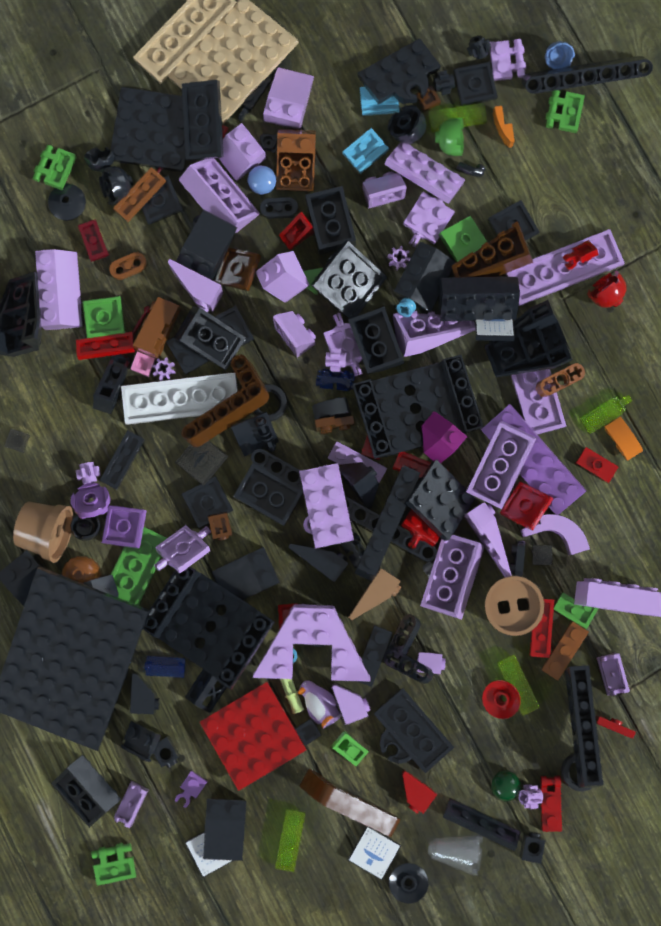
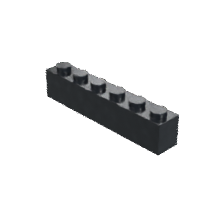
M404 465L400 469L355 574L370 581H373L376 577L407 506L405 501L413 491L420 472Z

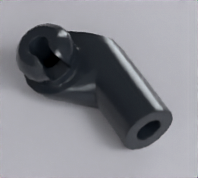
M460 162L457 166V171L480 178L484 175L486 167L478 164L475 168Z

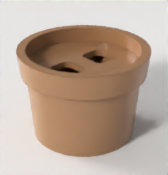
M30 501L25 503L18 514L14 527L13 540L15 546L39 554L43 559L50 562H57L64 554L71 537L70 524L74 518L73 509L65 505L51 506Z
M510 576L499 580L490 588L485 600V611L488 620L494 628L504 634L518 636L530 632L539 624L544 612V600L538 587L530 580L523 577ZM519 598H527L529 610L519 611L517 600ZM507 600L510 612L500 614L498 602Z

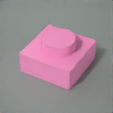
M137 352L130 369L149 377L153 368L152 365H154L156 359Z

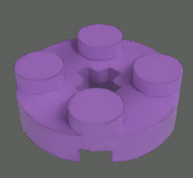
M98 483L84 484L78 488L79 491L75 495L73 493L71 496L72 508L81 519L103 515L108 511L110 495L107 488L101 487Z

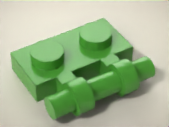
M554 90L552 96L549 97L548 104H550V107L545 117V120H547L546 127L553 128L554 122H559L558 130L577 133L585 95L566 91L565 98H560V91ZM557 106H563L561 114L556 113Z
M47 145L45 151H42L40 155L41 160L38 166H35L32 179L39 182L42 176H46L44 179L46 185L63 190L77 158L76 154L60 148L57 149L56 154H53L54 148ZM48 161H52L50 168L46 169Z
M118 843L114 847L106 848L104 846L99 847V850L91 851L92 859L100 858L101 862L93 866L97 886L136 878L133 857L125 858V852L132 851L131 843ZM117 854L118 860L108 862L107 856Z

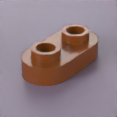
M139 252L129 254L112 262L110 273L117 280L128 278L142 272L146 268V258ZM135 261H141V264L139 266H135ZM123 268L122 273H117V269Z

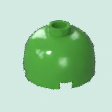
M462 118L447 119L440 125L439 132H435V142L439 143L440 149L447 155L462 156L464 135L462 131Z

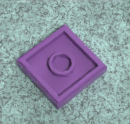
M109 505L102 543L140 549L146 510Z

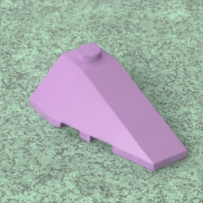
M414 311L410 317H404L399 313L393 314L396 340L404 357L423 353L475 331L474 321H440V315H436L435 312L417 314V311Z
M484 502L464 517L504 577H510L512 575L496 518L493 515L495 511L490 504L486 505Z

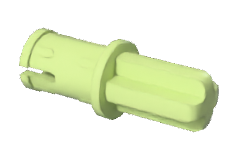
M280 679L286 694L284 697L288 699L292 713L296 714L303 711L304 708L293 680Z

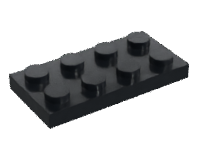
M209 80L182 83L186 160L224 157L220 81Z

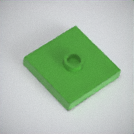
M471 216L439 233L441 240L456 263L471 252L474 253L480 249L481 245L487 242Z
M120 296L82 301L87 338L125 333Z

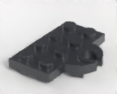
M419 38L358 72V78L377 104L394 96L400 103L406 105V103H417L416 95L410 92L412 89L418 90L422 99L428 92L427 77L439 71L441 65Z
M403 688L373 713L386 728L380 738L382 754L386 752L388 745L394 744L397 746L396 754L389 755L387 758L391 762L401 764L413 759L423 772L426 773L454 748Z

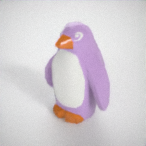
M304 681L301 684L297 693L304 696L308 714L315 723L321 724L322 728H326L343 716L336 708L337 702L331 693L312 681Z

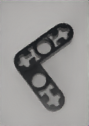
M408 614L401 620L384 654V663L422 684H427L432 680V669L406 656L421 626V622L417 617ZM405 636V644L399 646V639ZM391 657L399 659V663L392 661ZM411 661V669L409 671H405V664ZM417 669L426 673L425 676L423 677L420 674L416 673Z

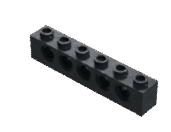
M589 665L572 666L565 670L578 787L579 789L600 787L604 783Z

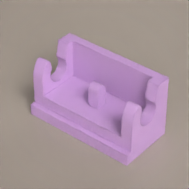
M612 653L597 657L607 696L630 692L620 654Z
M131 781L114 816V820L116 822H123L124 826L130 828L149 789Z

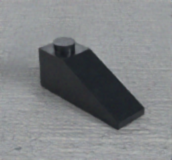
M121 354L112 355L94 393L93 409L112 414L132 358Z
M290 544L288 546L333 582L337 580L348 565L346 562L348 558L339 551L335 554L331 551Z

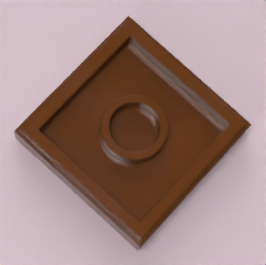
M228 248L215 282L223 286L249 291L261 255Z

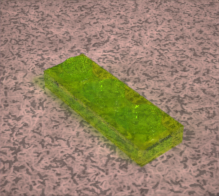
M484 103L429 111L428 113L431 132L439 131L440 125L450 118H462L463 127L487 123Z
M513 654L496 662L504 680L513 684L520 694L521 703L519 711L521 716L539 709L538 702L515 655Z
M286 808L275 869L295 871L306 812Z

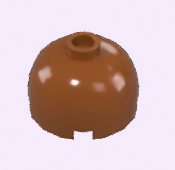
M76 556L65 563L62 569V576L84 583L100 578L101 570L94 559L87 556Z

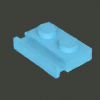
M360 87L362 116L399 113V101L394 96L377 104L366 87Z
M370 128L343 151V155L361 174L389 151V148L374 130Z

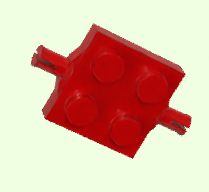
M410 509L401 524L402 527L413 535L408 545H412L411 548H416L419 540L425 541L431 546L436 545L440 537Z

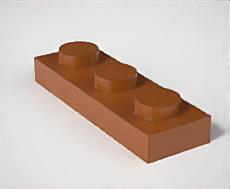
M151 167L130 189L128 195L113 208L114 211L125 221L129 222L163 186L166 179Z
M571 621L541 670L558 681L589 631Z

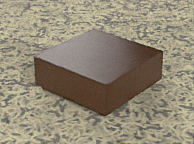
M433 85L428 87V92L423 99L420 97V92L416 93L417 100L424 112L441 104Z

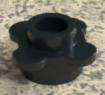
M262 134L260 136L261 148L264 151L275 153L277 151V135Z

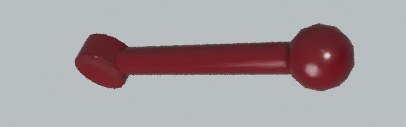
M150 306L144 307V313L132 331L133 335H135L147 313H150Z

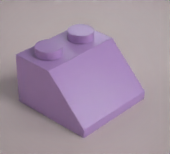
M241 123L224 137V157L218 158L233 178L238 181L266 159V155L258 142Z
M388 172L380 178L370 177L362 185L368 209L405 198L406 185L399 173Z
M294 251L276 255L255 272L263 289L283 302L289 301L310 285Z
M338 684L332 685L345 724L368 717L367 711H370L366 698L362 699L359 694Z

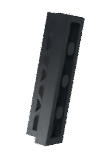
M203 669L185 697L195 706L211 713L227 687L221 684L220 687L215 688L214 685L218 680ZM211 696V701L207 706L202 704L206 697Z

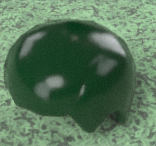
M509 770L499 771L493 777L491 792L496 799L503 802L512 801L519 794L521 783L514 772Z

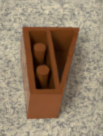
M160 297L152 302L150 313L144 320L142 329L133 344L137 352L153 357L156 360L160 358L181 308L179 305Z

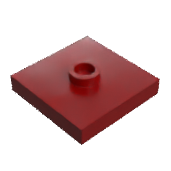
M520 481L503 506L500 514L533 531L553 501V498Z

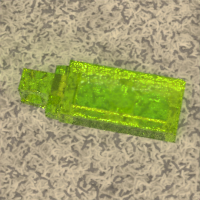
M629 395L620 400L617 396L611 398L581 417L580 420L589 434L622 415L626 411L624 406L632 402V399Z

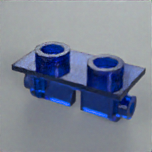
M330 369L317 371V377H320V379H316V386H319V388L333 389L334 382L337 383L336 390H353L352 384L354 382L351 381H355V374H352V372L340 371V373L331 372Z
M147 656L145 676L184 678L186 658Z

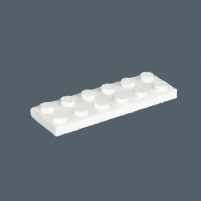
M226 373L121 386L125 424L201 416L238 392L236 374Z

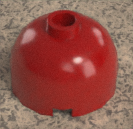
M614 271V275L608 273L593 284V287L596 288L592 292L588 291L587 295L596 305L608 308L612 306L617 307L623 302L622 298L626 294L627 287L624 278L618 271Z

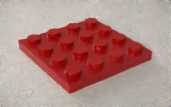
M268 682L200 721L202 728L238 791L306 751L304 744Z

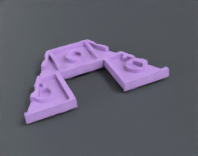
M294 604L278 634L274 637L269 649L264 654L262 661L253 673V678L292 679L293 644L332 645L331 680L370 682V674L366 671L361 657L358 655L351 638H349L342 621L337 615L334 606Z

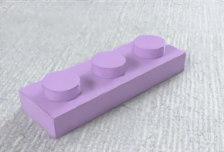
M339 442L335 443L328 456L329 460L338 463V465L363 462L367 467L371 466L377 473L375 477L379 483L387 470L386 467Z

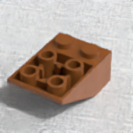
M278 129L276 190L314 191L316 131Z

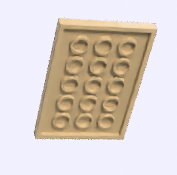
M238 0L237 4L179 63L168 77L181 89L182 83L219 80L222 123L224 124L244 103L245 99L257 89L258 85L298 44V40L250 0Z

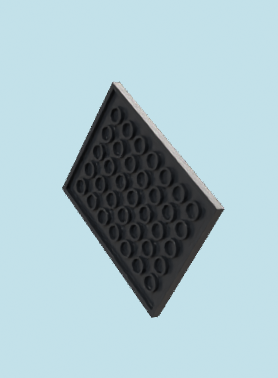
M38 567L0 676V713L98 751L150 610Z

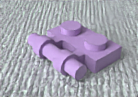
M521 39L514 40L513 48H509V41L490 42V57L494 81L512 79V72H517L518 78H522L525 75L526 63L523 61L524 46H522ZM515 55L516 63L511 64L510 56Z

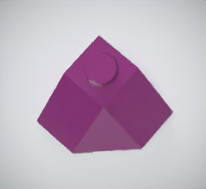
M435 411L421 425L423 453L432 461L437 459L442 463L467 438L455 425Z

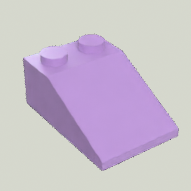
M277 68L263 113L264 121L300 130L314 76Z
M169 259L168 264L171 271L195 304L198 305L197 307L202 308L206 312L210 311L213 313L223 295L221 285Z
M293 311L273 316L275 329L297 358L315 345L314 339L316 336L310 329L306 330L303 326L305 322L299 314L295 315Z

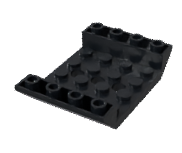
M461 354L445 358L439 363L374 381L369 379L352 384L374 459L423 447V434L417 431L415 426L418 422L424 423L433 411L451 422L464 434L484 427ZM406 386H411L414 389L412 396H408L405 393L404 389ZM412 404L419 406L420 411L418 414L410 411Z
M189 566L181 573L176 570L174 571L150 608L143 630L153 637L162 640L232 690L273 626L274 621ZM225 605L227 611L224 615L220 616L218 609L220 606ZM210 622L216 623V628L213 632H209L207 629ZM204 638L205 646L199 649L197 641Z

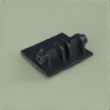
M267 411L231 426L244 457L252 454L257 449L265 448L269 452L276 450V443L279 440Z

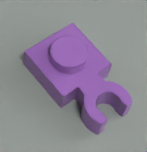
M191 771L180 786L184 792L179 793L175 801L177 802L181 797H184L186 803L183 807L186 808L190 804V796L197 798L208 781L194 771Z

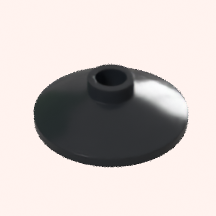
M65 184L63 190L57 188L52 190L48 198V206L56 218L70 221L78 218L83 213L86 206V198L79 187L73 184ZM64 198H69L67 203H63Z
M401 864L391 873L389 879L390 891L402 903H416L425 896L428 890V877L425 871L416 864ZM411 879V885H406L405 880Z

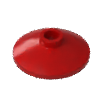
M496 680L487 685L483 692L482 701L486 711L491 716L498 719H507L517 713L521 698L513 684L504 680ZM501 695L506 697V701L501 700Z

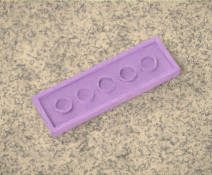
M609 229L532 259L533 263L505 274L507 277H518L520 288L519 306L623 266L625 263ZM589 240L597 248L599 255L584 263L578 261L573 269L568 270L565 267V264L568 262L563 259V256L572 253V248Z

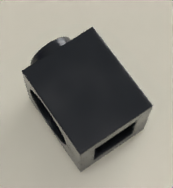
M170 736L158 742L154 755L161 768L165 765L169 768L178 763L177 758L180 757V754ZM163 748H168L171 751L170 758L162 756L161 751Z
M530 831L529 834L524 833L519 855L521 860L541 864L546 840L537 832ZM531 842H536L538 845L535 851L528 850V845Z

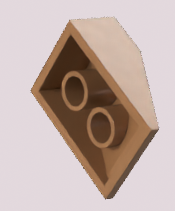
M379 569L376 577L370 583L348 618L353 620L386 601L391 596H396L401 589V586H399L401 581L385 570Z

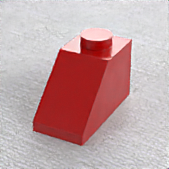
M404 769L402 777L406 800L409 803L408 807L417 814L419 811L424 814L437 796V793Z

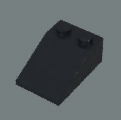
M203 210L184 243L176 262L212 280L219 270L238 227Z
M194 305L173 337L224 370H227L246 337L202 308Z
M264 547L212 571L217 584L242 600L280 583Z
M28 550L0 571V580L23 606H25L37 568L42 567L46 569L34 553Z
M207 799L203 859L243 861L246 800Z

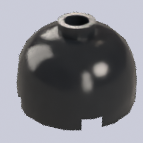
M406 105L402 107V111L399 113L395 112L388 123V130L398 142L413 144L424 135L427 127L426 119L417 106Z
M109 166L101 168L99 172H102V176L99 177V183L104 198L109 197L110 202H107L109 205H116L128 195L131 186H133L132 177L127 175L120 167Z

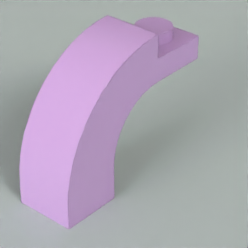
M543 515L533 531L526 527L520 530L522 537L542 531L556 533L562 538L568 555L590 549L582 530L573 521L563 516Z

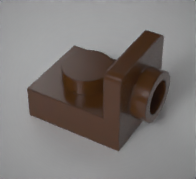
M227 511L208 515L213 539H228L232 535V529Z

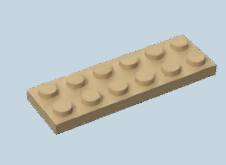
M188 0L137 52L133 59L162 84L168 78V75L226 16L237 2L235 0Z

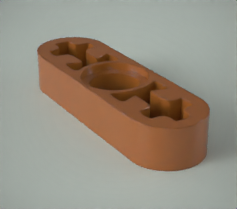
M578 363L570 365L539 381L536 385V391L541 397L552 395L581 380L585 375V370ZM576 370L577 374L570 377L569 374ZM558 375L563 377V385H560L557 382ZM550 383L552 384V387L548 388L547 390H544V386Z

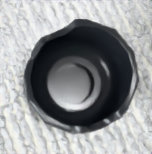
M95 147L84 155V160L91 170L99 172L101 168L111 166L114 163L115 156L113 150L105 147V151Z
M76 515L70 524L72 535L81 541L92 540L98 535L100 530L99 518L95 516L81 519Z

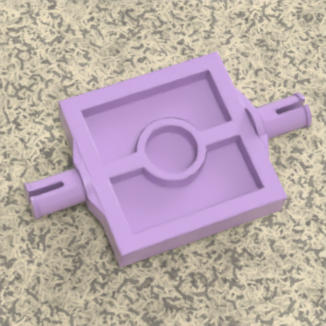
M422 192L403 223L414 234L409 244L413 243L412 246L416 247L420 238L435 244L439 238V233L444 230L455 211L448 208L440 198H434Z
M341 313L335 314L333 317L337 326L333 330L323 333L329 351L331 353V348H341V353H346V366H352L355 376H358V373L361 375L362 371L359 363L363 359L350 323L343 322Z
M186 525L155 547L156 551L163 558L154 564V567L160 571L168 564L179 573L183 572L210 551L209 546L202 540L211 533L210 529L205 526V528L197 533Z

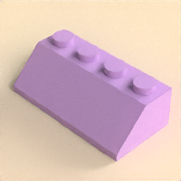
M214 158L189 165L179 179L184 188L188 190L203 210L238 227L235 233L260 214Z
M55 249L35 251L42 328L44 330L83 327L77 252Z
M452 535L448 541L441 539L420 606L462 620L485 546L479 542Z

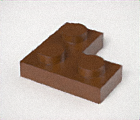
M353 416L337 419L329 417L315 420L316 432H321V434L332 433V429L337 428L340 431H345L354 426Z

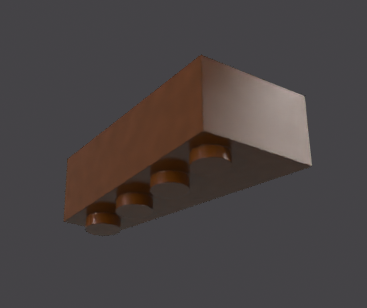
M518 221L512 224V227L499 233L498 237L489 243H484L480 249L474 253L471 252L452 265L455 278L498 277L533 263Z

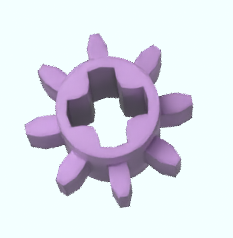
M402 246L397 250L393 247V255L388 254L387 257L392 259L389 266L394 265L396 271H398L399 267L406 269L405 262L409 263L411 259L407 257L409 250L405 252L402 250ZM398 255H401V262L397 261Z
M331 348V353L326 352V367H330L331 372H340V367L345 368L346 353H341V348Z
M167 357L164 361H160L157 358L158 363L152 365L156 369L153 375H159L160 381L163 378L171 380V373L176 374L172 370V367L175 365L174 362L169 364ZM161 366L167 367L166 373L161 371Z
M94 462L80 464V470H76L77 479L82 480L83 484L97 482L96 477L101 476L98 466L94 467Z
M524 785V790L519 792V801L524 805V808L536 809L538 808V803L543 801V793L538 789V785Z

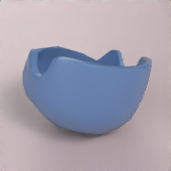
M562 41L552 43L545 53V62L548 67L557 69L570 66L573 57H575L573 47Z
M260 165L254 167L249 172L247 183L253 192L261 195L267 194L274 189L276 176L269 167Z

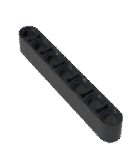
M635 56L531 72L523 76L522 86L529 93L535 94L645 77L652 72L653 64L643 56ZM645 62L644 69L639 70V65ZM627 65V70L621 73V67ZM605 68H609L608 74L602 76V71ZM590 71V76L584 79V73ZM572 73L571 80L566 82V75ZM554 76V81L551 84H546L547 79ZM535 79V85L528 87L529 81Z

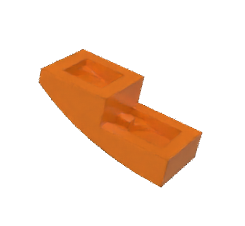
M496 106L493 110L495 126L503 142L510 148L514 144L512 123H504L502 106Z
M621 416L605 426V431L616 443V448L627 461L643 451L640 443Z

